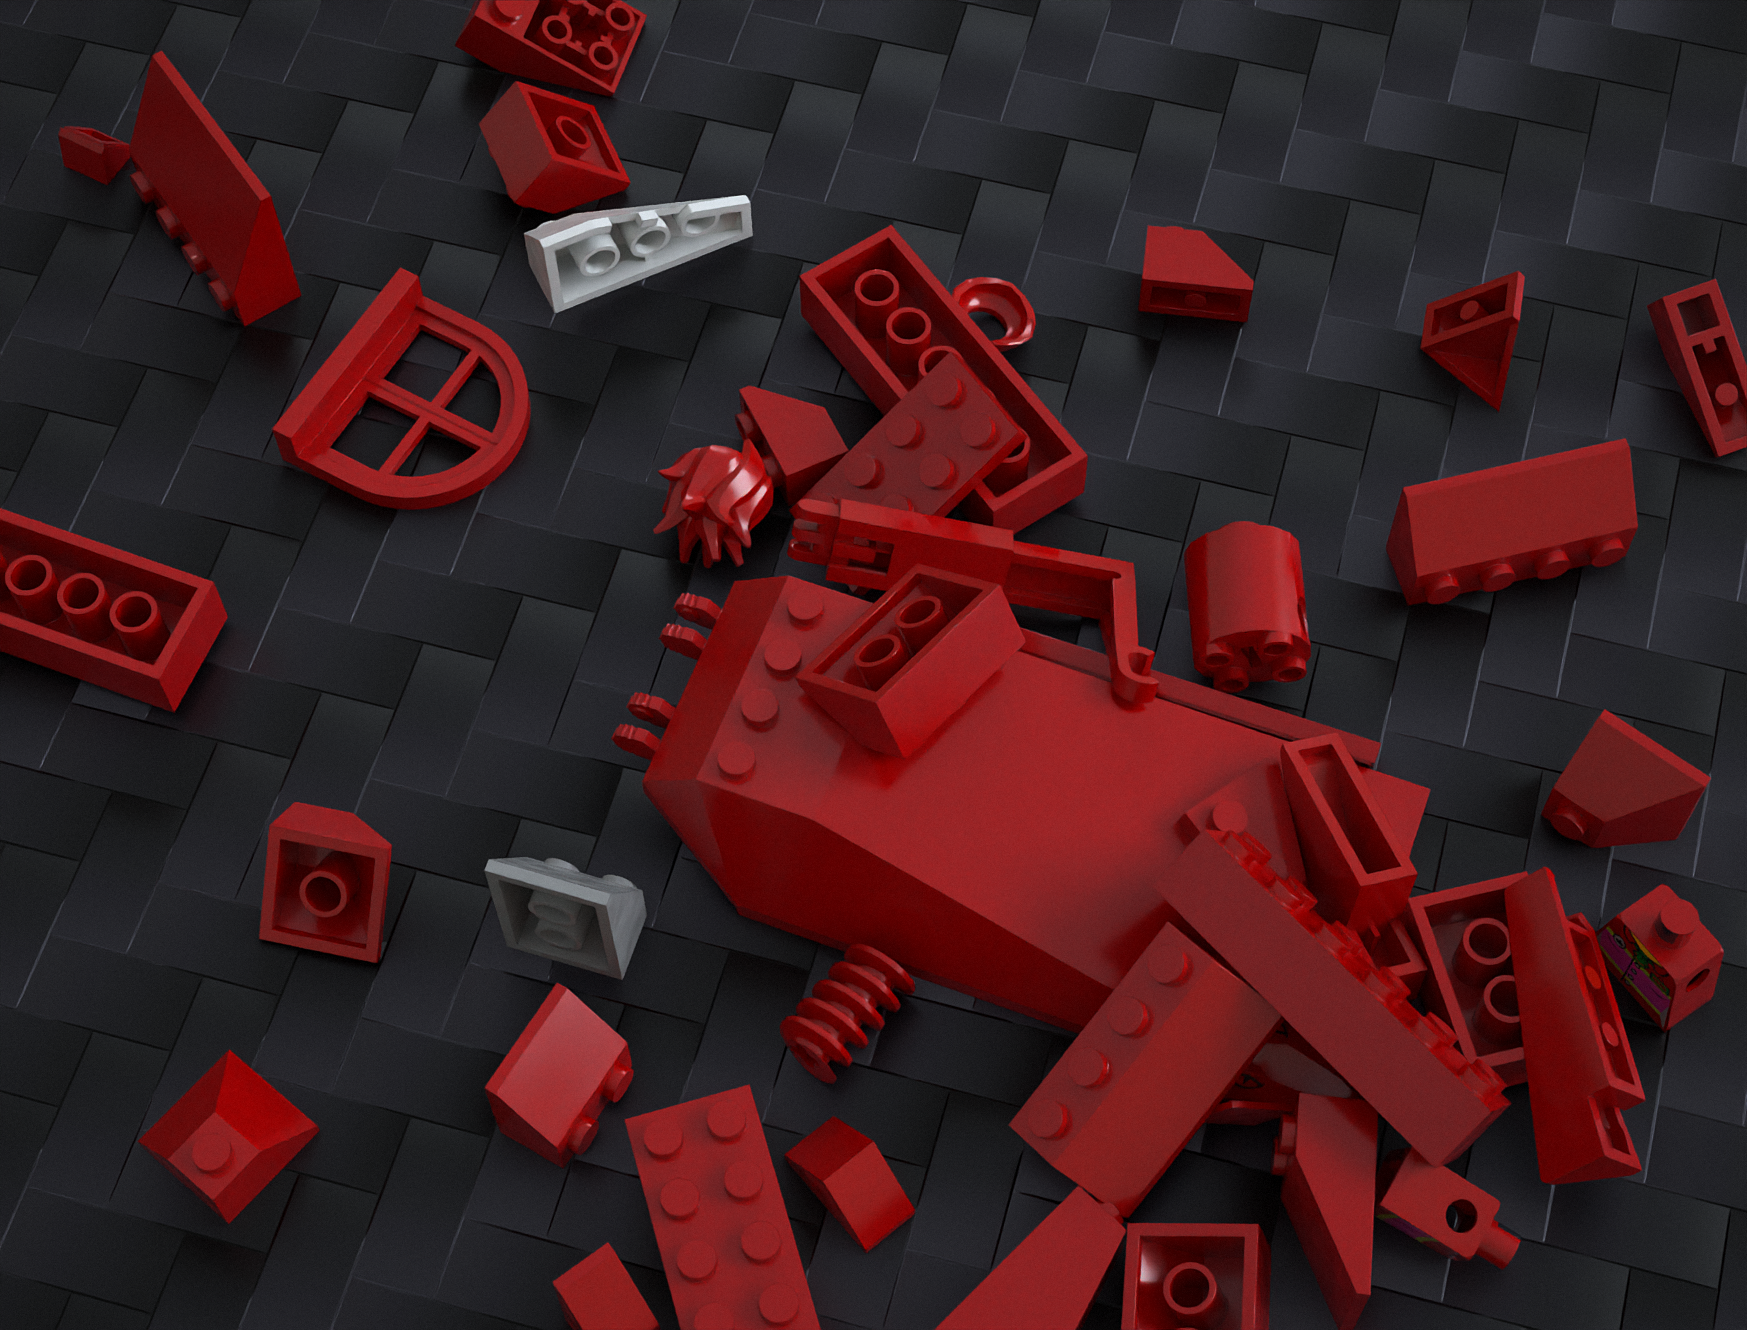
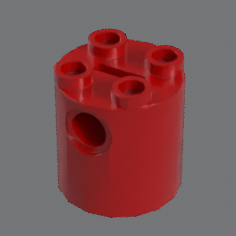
M1238 521L1225 524L1218 530L1208 532L1191 542L1184 552L1194 668L1203 676L1213 679L1214 689L1224 693L1242 691L1249 686V682L1275 680L1288 683L1304 678L1307 674L1306 662L1311 657V644L1308 634L1299 541L1290 532L1274 526L1259 525L1249 521Z

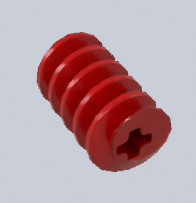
M859 943L852 944L847 948L844 953L845 962H835L828 971L829 980H819L812 989L813 998H802L796 1007L797 1016H786L779 1026L781 1036L796 1060L814 1077L825 1083L834 1084L837 1080L834 1072L828 1065L830 1060L843 1067H849L853 1062L850 1053L844 1047L846 1042L860 1049H865L868 1045L869 1040L860 1028L862 1024L876 1031H881L884 1027L885 1022L876 1010L878 1006L892 1013H896L900 1009L901 1004L892 990L895 988L906 995H912L916 989L913 979L894 960L870 946Z

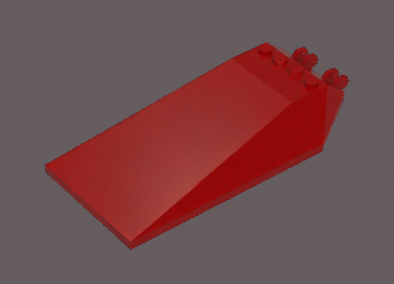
M789 575L735 581L722 609L710 599L701 596L697 597L694 594L682 593L678 597L673 609L676 610L679 617L690 621V623L694 622L699 626L712 630L708 640L696 630L681 627L674 623H667L666 628H663L659 640L664 644V647L669 648L670 651L681 653L683 656L698 660L679 703L675 708L662 698L650 696L647 693L635 692L626 706L637 719L665 728V733L660 740L648 730L620 723L619 727H616L611 740L623 751L625 750L629 753H634L636 756L651 760L642 780L645 795L736 907L738 915L844 952L852 944L859 943L870 946L894 960L909 975L1077 1034L1081 1033L1167 922L1196 937L1230 965L1151 885L1193 841L1178 822L1181 816L1271 754H1274L1279 760L1283 777L1280 749L1282 744L1288 743V741L1156 697L1151 703L1129 701L1114 691L1111 682L1016 651L1006 661L1002 669L992 674L967 699L963 707L952 713L926 739L925 743L918 750L912 752L903 760L864 747L799 686L795 679L797 674L874 603ZM1357 765L1409 857L1431 789ZM1306 880L1303 883V885L1310 891L1308 882Z

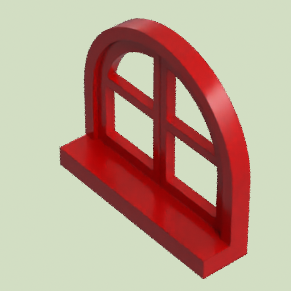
M400 267L275 424L272 431L284 461L366 502L382 507L408 510L428 509L451 504L469 497L489 485L506 470L520 451L526 438L531 415L530 397L522 365L510 346L486 326L423 296L419 276ZM421 330L468 353L432 402L384 379ZM480 362L485 365L495 378L501 394L500 414L492 433L445 410L446 406ZM369 397L417 420L379 471L369 468L330 448ZM430 427L477 450L475 454L464 462L439 473L414 477L394 475Z

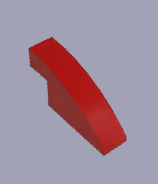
M1338 732L1283 743L1280 749V758L1285 789L1309 889L1318 900V903L1315 905L1317 913L1330 925L1335 920L1345 925L1364 945L1359 954L1375 970L1378 971L1381 966L1391 970L1410 989L1411 994L1406 1000L1416 999L1428 968L1401 922L1402 914L1418 875L1415 867Z

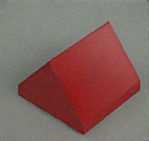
M60 127L58 138L64 166L105 185L111 182L131 157L129 144L88 127Z

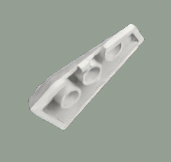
M746 195L576 213L556 221L545 222L536 229L524 233L529 265L554 313L753 236L751 205Z

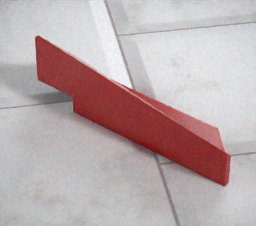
M1544 866L1511 884L1504 891L1540 1179L1546 1184L1557 1185L1632 1176L1642 1171L1620 1109L1623 1111L1628 1110L1646 1101L1595 930L1582 912L1569 916L1565 915L1554 879L1555 875L1549 868Z

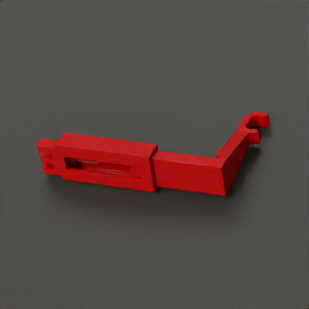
M802 499L799 501L796 515L800 519L794 521L792 528L794 539L789 541L787 555L797 561L826 566L825 580L888 591L918 563L1000 584L1008 603L1100 619L1099 627L1109 660L1112 688L1118 695L1129 701L1137 703H1151L1154 701L1160 682L1152 676L1144 677L1135 674L1143 675L1150 671L1155 652L1138 646L1134 563L1014 541L1013 530L847 499H840L839 504L812 499ZM859 537L870 540L868 546L853 544L854 538ZM876 541L892 543L894 546L891 548V551L876 549Z

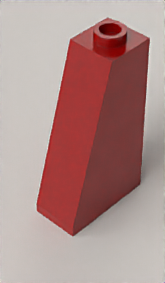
M1078 1185L934 1330H1081L1122 1252L1127 1232L1122 1226L1124 1223L1122 1215L1110 1201L1103 1203L1095 1196L1092 1198Z

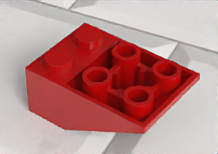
M475 0L454 46L500 72L612 97L647 15L621 0Z

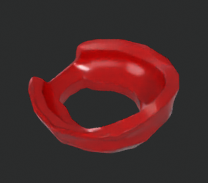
M977 277L966 279L953 288V298L968 315L977 311L986 312L996 317L1005 328V336L991 341L999 352L1016 348L1033 337L1036 325L1034 309L1025 295L1013 283L998 278Z

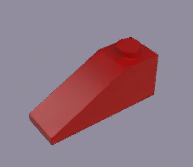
M1713 279L1673 293L1647 305L1664 357L1715 457L1717 458L1746 448L1747 365L1717 280Z

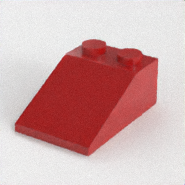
M1299 1093L1292 1115H1281L1279 1135L1274 1136L1271 1174L1282 1176L1280 1198L1338 1330H1353L1371 1295L1378 1111L1367 1100Z

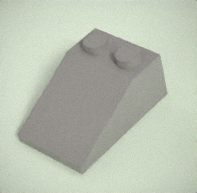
M528 857L488 860L484 872L507 947L623 980L647 917L643 890L637 889L635 884L620 876L604 875L603 878H598L581 873L574 865L556 858H548L545 862Z

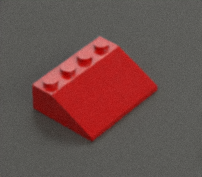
M163 51L152 55L129 147V153L136 172L130 175V180L145 204L154 201L159 209L155 211L156 216L171 240L178 236L185 244L181 247L182 252L194 273L199 276L205 272L210 278L211 282L208 283V287L223 312L232 309L245 327L302 296L272 197Z

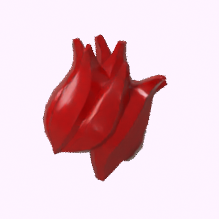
M750 439L744 440L741 453L732 448L718 445L694 448L682 454L670 468L659 470L658 473L670 482L667 498L662 507V512L665 516L653 528L654 534L661 533L677 525L681 563L689 561L693 547L701 538L705 567L712 568L714 561H721L722 544L736 567L743 564L741 545L751 548L749 532L771 509L774 493L772 478L767 475L760 454Z

